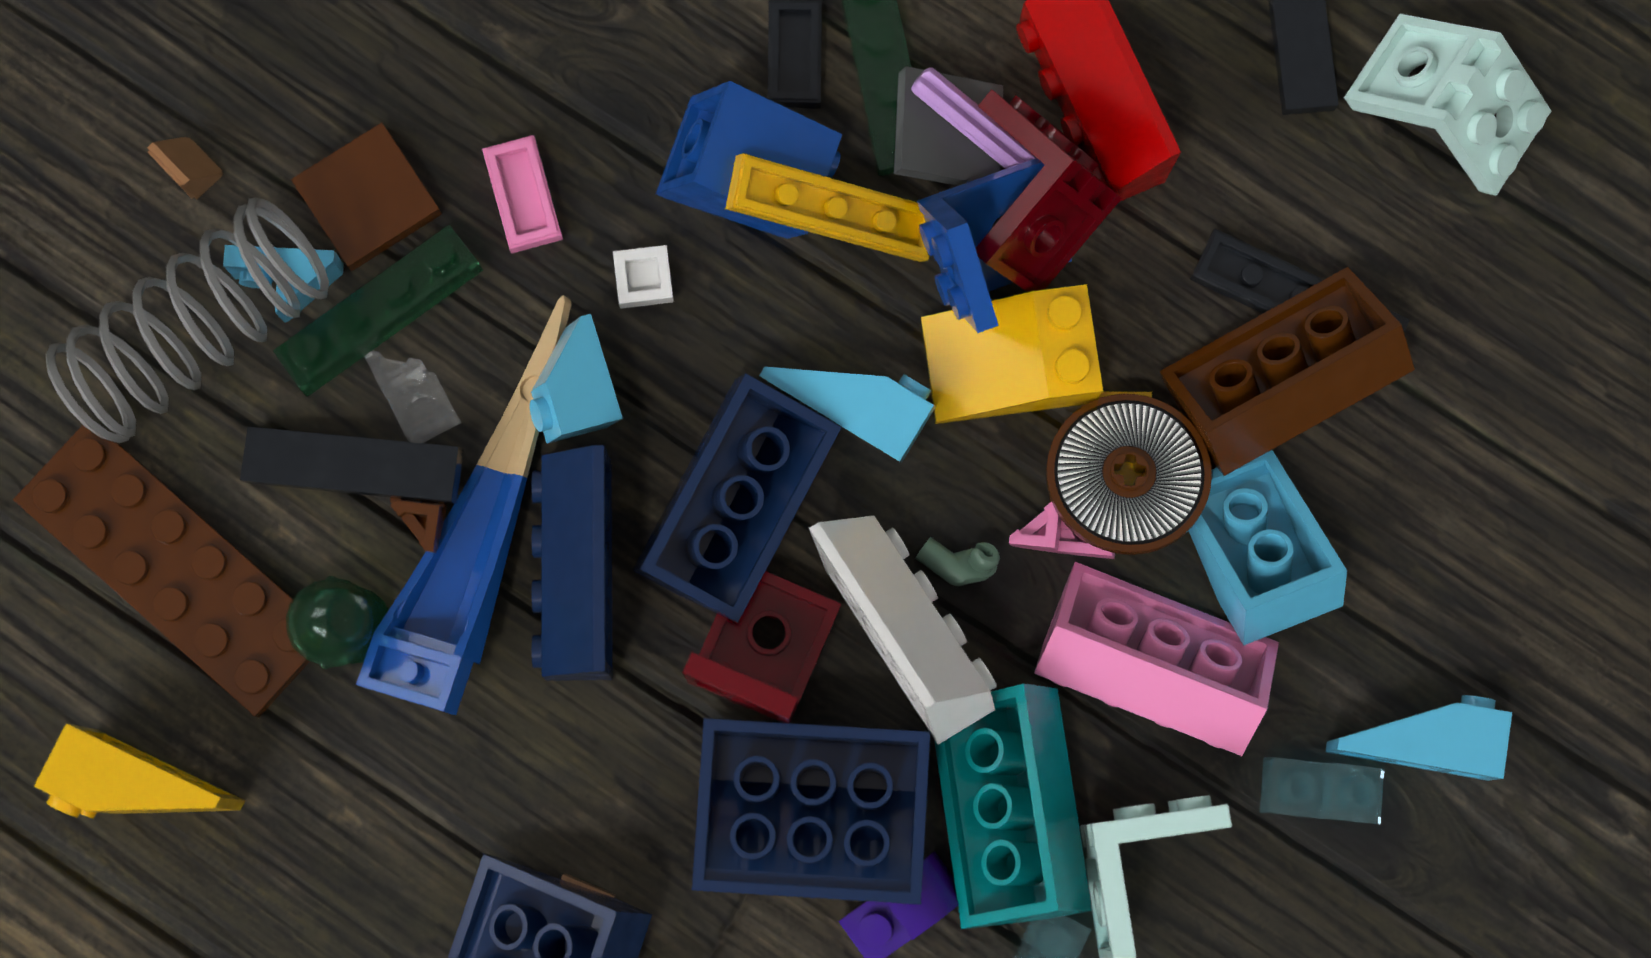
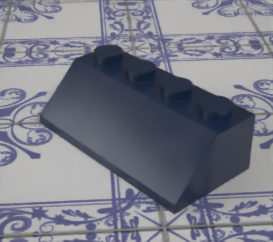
M746 373L736 378L632 570L693 603L732 621L739 622L842 427Z
M592 445L542 455V471L532 472L533 504L542 503V525L532 526L533 558H542V580L532 581L533 613H542V635L532 636L531 653L533 668H542V677L546 681L613 680L612 462L604 445Z

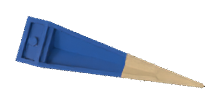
M563 295L558 299L501 420L457 498V503L454 504L446 517L437 552H425L400 594L374 631L356 685L456 716L473 663L480 664L539 434L530 414V401L533 400L531 391L567 325L571 300Z

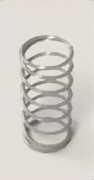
M249 198L248 204L238 206L233 221L234 233L216 228L204 231L200 240V257L187 253L171 255L166 266V281L153 277L139 279L133 289V305L120 301L107 303L100 313V328L88 325L77 326L71 329L66 339V344L59 342L49 345L46 353L48 376L66 407L87 429L100 438L116 443L128 441L130 437L135 436L136 419L132 408L113 380L94 359L75 347L79 337L87 334L100 337L106 356L116 375L138 402L152 412L159 414L168 412L169 397L155 371L130 345L109 332L108 320L113 312L123 310L135 316L140 333L151 353L162 368L177 383L191 390H197L201 387V372L186 346L165 324L143 309L142 294L146 288L155 286L169 292L175 311L196 344L209 358L224 366L233 365L234 349L218 322L198 301L177 286L175 271L178 264L188 262L203 269L212 292L231 321L243 334L253 341L265 342L267 340V326L251 299L228 275L212 264L209 254V245L212 240L217 238L225 239L238 247L241 257L254 281L269 301L284 315L293 318L300 317V302L290 284L311 298L319 300L327 298L329 280L317 252L303 232L276 205L265 199ZM245 215L247 216L250 229L265 255L246 240L243 229ZM257 215L279 228L305 254L317 275L320 289L309 286L285 263L268 240ZM258 264L274 280V282L277 284L279 289L286 297L289 305L274 290V288L271 286L267 278L262 273ZM222 285L243 306L257 330L240 315L226 295ZM185 305L194 311L210 329L219 342L224 355L205 338ZM149 325L160 333L179 354L187 366L192 380L186 377L171 362L160 347ZM114 346L131 359L145 375L155 390L160 404L151 400L139 388L125 369ZM57 353H67V363L73 381L82 398L96 417L115 433L107 431L96 423L77 404L65 387L57 370L55 361ZM77 360L83 363L109 392L120 412L123 426L118 424L104 410L92 394L81 373Z

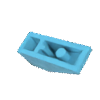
M764 367L759 375L899 462H903L936 408L934 404L926 400L931 390L903 374L899 382H896L887 376Z
M1462 695L1461 703L1445 705L1327 741L1325 752L1487 781L1504 779L1512 712L1496 710L1495 700Z

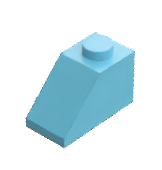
M591 314L580 316L565 327L531 391L533 400L530 401L531 418L535 428L539 432L543 431L547 444L604 429L623 419Z

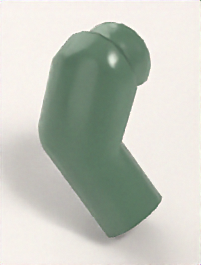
M930 537L915 559L949 584L960 587L985 581L991 577L997 570L1000 555L997 548L987 542L977 543L975 548L953 553Z

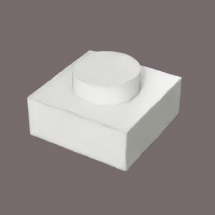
M667 245L613 251L620 309L674 302Z

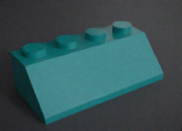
M1020 684L991 691L995 707L993 712L939 745L935 741L961 929L1045 920L1092 911L1058 688Z

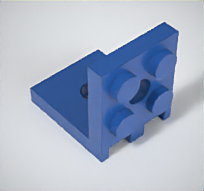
M1037 158L917 200L919 210L923 213L926 223L919 225L924 246L930 256L934 255V259L939 264L941 270L940 274L935 275L939 295L945 306L951 304L958 320L964 318L977 333L999 326L989 291L1013 282L984 263L978 257L976 247L992 229L994 222L1004 215L1045 166Z

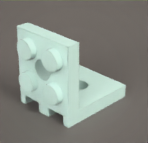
M1399 14L1344 96V99L1354 111L1436 129L1479 192L1495 196L1509 175L1514 172L1524 152L1536 134L1542 129L1547 117L1551 113V109L1501 32ZM1426 64L1421 72L1408 77L1416 67Z
M1210 795L1168 801L1169 813L1156 814L1154 803L1113 809L1115 821L1079 826L1099 958H1137L1118 844L1232 827L1228 804L1212 806Z

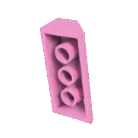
M1075 562L1044 639L1034 674L1049 679L1059 686L1069 687L1102 700L1110 706L1119 707L1152 720L1160 726L1172 728L1205 741L1213 747L1222 748L1242 756L1268 708L1279 642L1264 637L1243 646L1231 623Z

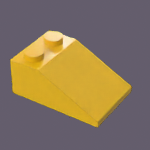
M1087 284L1031 291L993 300L992 305L999 326L977 333L964 318L958 320L953 310L921 317L932 402L936 406L934 409L936 424L1085 405L1098 399L1103 392Z
M67 723L34 787L50 794L46 802L49 806L74 817H79L81 814L92 819L95 818L97 812L127 814L241 811L246 801L104 732Z

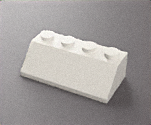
M873 515L818 522L809 528L827 574L938 745L995 710L990 690L997 687L991 673L980 658L973 662L970 661L961 647L967 643L964 633L950 613L943 618L940 616L932 604L933 601L938 599L933 586L922 570L915 574L911 572L903 560L910 556L909 552L893 527L885 532Z

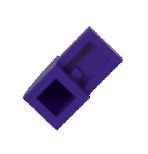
M934 851L923 859L921 905L865 901L838 922L864 958H886L908 941L915 939L959 905L954 877Z

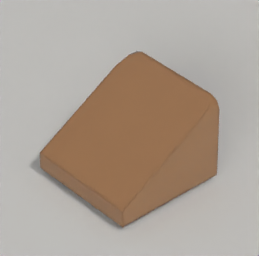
M181 137L157 141L147 147L150 156L191 199L195 198L197 200L223 175L222 170L190 138Z

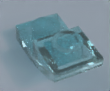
M1264 757L1260 813L1381 824L1384 769L1341 763H1319Z

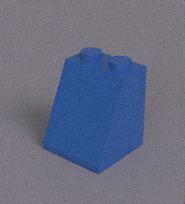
M728 81L690 97L656 195L785 239L808 234V231L725 209L735 156L744 153L832 178L840 162V153L837 149L842 134L732 81Z

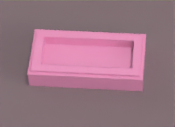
M534 135L483 148L482 151L511 254L563 240Z

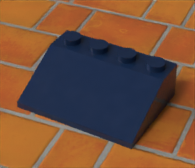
M704 718L692 891L921 905L930 732Z
M483 854L448 958H638L653 914L611 896L489 854Z

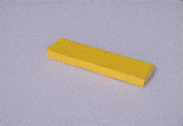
M744 153L735 156L725 209L914 261H928L929 254L924 246L919 230V225L926 223L923 213L919 210L917 202Z

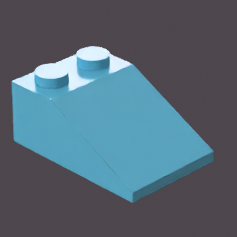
M1273 450L1268 451L1223 476L1218 468L1211 469V489L1207 503L1200 517L1189 530V533L1217 600L1243 646L1342 607L1347 569Z

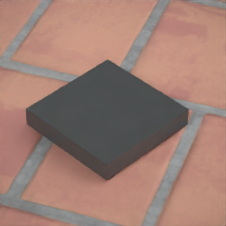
M908 66L904 67L898 73L894 174L959 186L1000 171L1001 165L912 92L911 88L914 81L924 70ZM940 73L978 105L991 89L1003 98V85Z

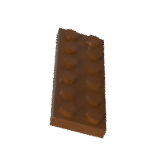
M84 425L74 433L13 499L255 717L259 718L334 636L333 633L119 443L100 438Z

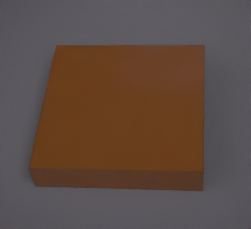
M382 122L291 179L351 272L442 215L440 209Z

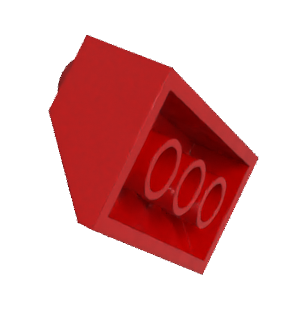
M1109 0L1025 1L1019 19L1020 23L1016 25L1020 42L1028 54L1035 53L1042 67V70L1038 71L1039 80L1049 100L1057 99L1065 116L1060 119L1065 137L1073 144L1079 146L1099 164L1092 173L1122 198L1120 201L1164 183L1180 156L1181 150Z

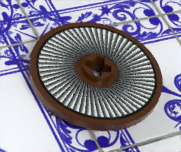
M1109 395L1082 406L1060 427L1054 437L1047 458V488L1052 504L1061 520L1083 541L1112 553L1144 554L1157 551L1176 542L1192 528L1200 517L1211 489L1212 472L1210 457L1197 429L1174 407L1144 395ZM1124 462L1133 463L1134 471L1143 473V476L1137 477L1131 486L1124 484V477L1122 475L1114 473V471L1121 470Z

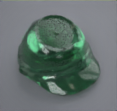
M328 576L325 580L312 582L296 593L289 604L286 615L287 635L292 647L306 660L320 664L321 668L328 669L347 664L363 663L373 633L388 612V608L384 600L374 592L359 587L349 580Z

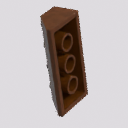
M1346 267L1160 371V374L1182 414L1194 425L1201 435L1210 459L1225 476L1409 374L1415 368L1402 324L1352 270Z

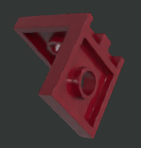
M991 89L978 107L1045 166L976 247L977 255L984 263L1025 291L1045 290L1122 198L1092 173L1099 164L1066 138L1046 118L1037 113L1017 95L1010 102H1007Z
M765 571L739 622L732 621L719 614L716 615L699 655L691 652L683 670V675L688 684L701 687L741 707L754 710L777 720L779 723H791L842 604ZM766 618L778 620L784 626L786 632L783 642L773 649L760 647L753 638L755 625Z

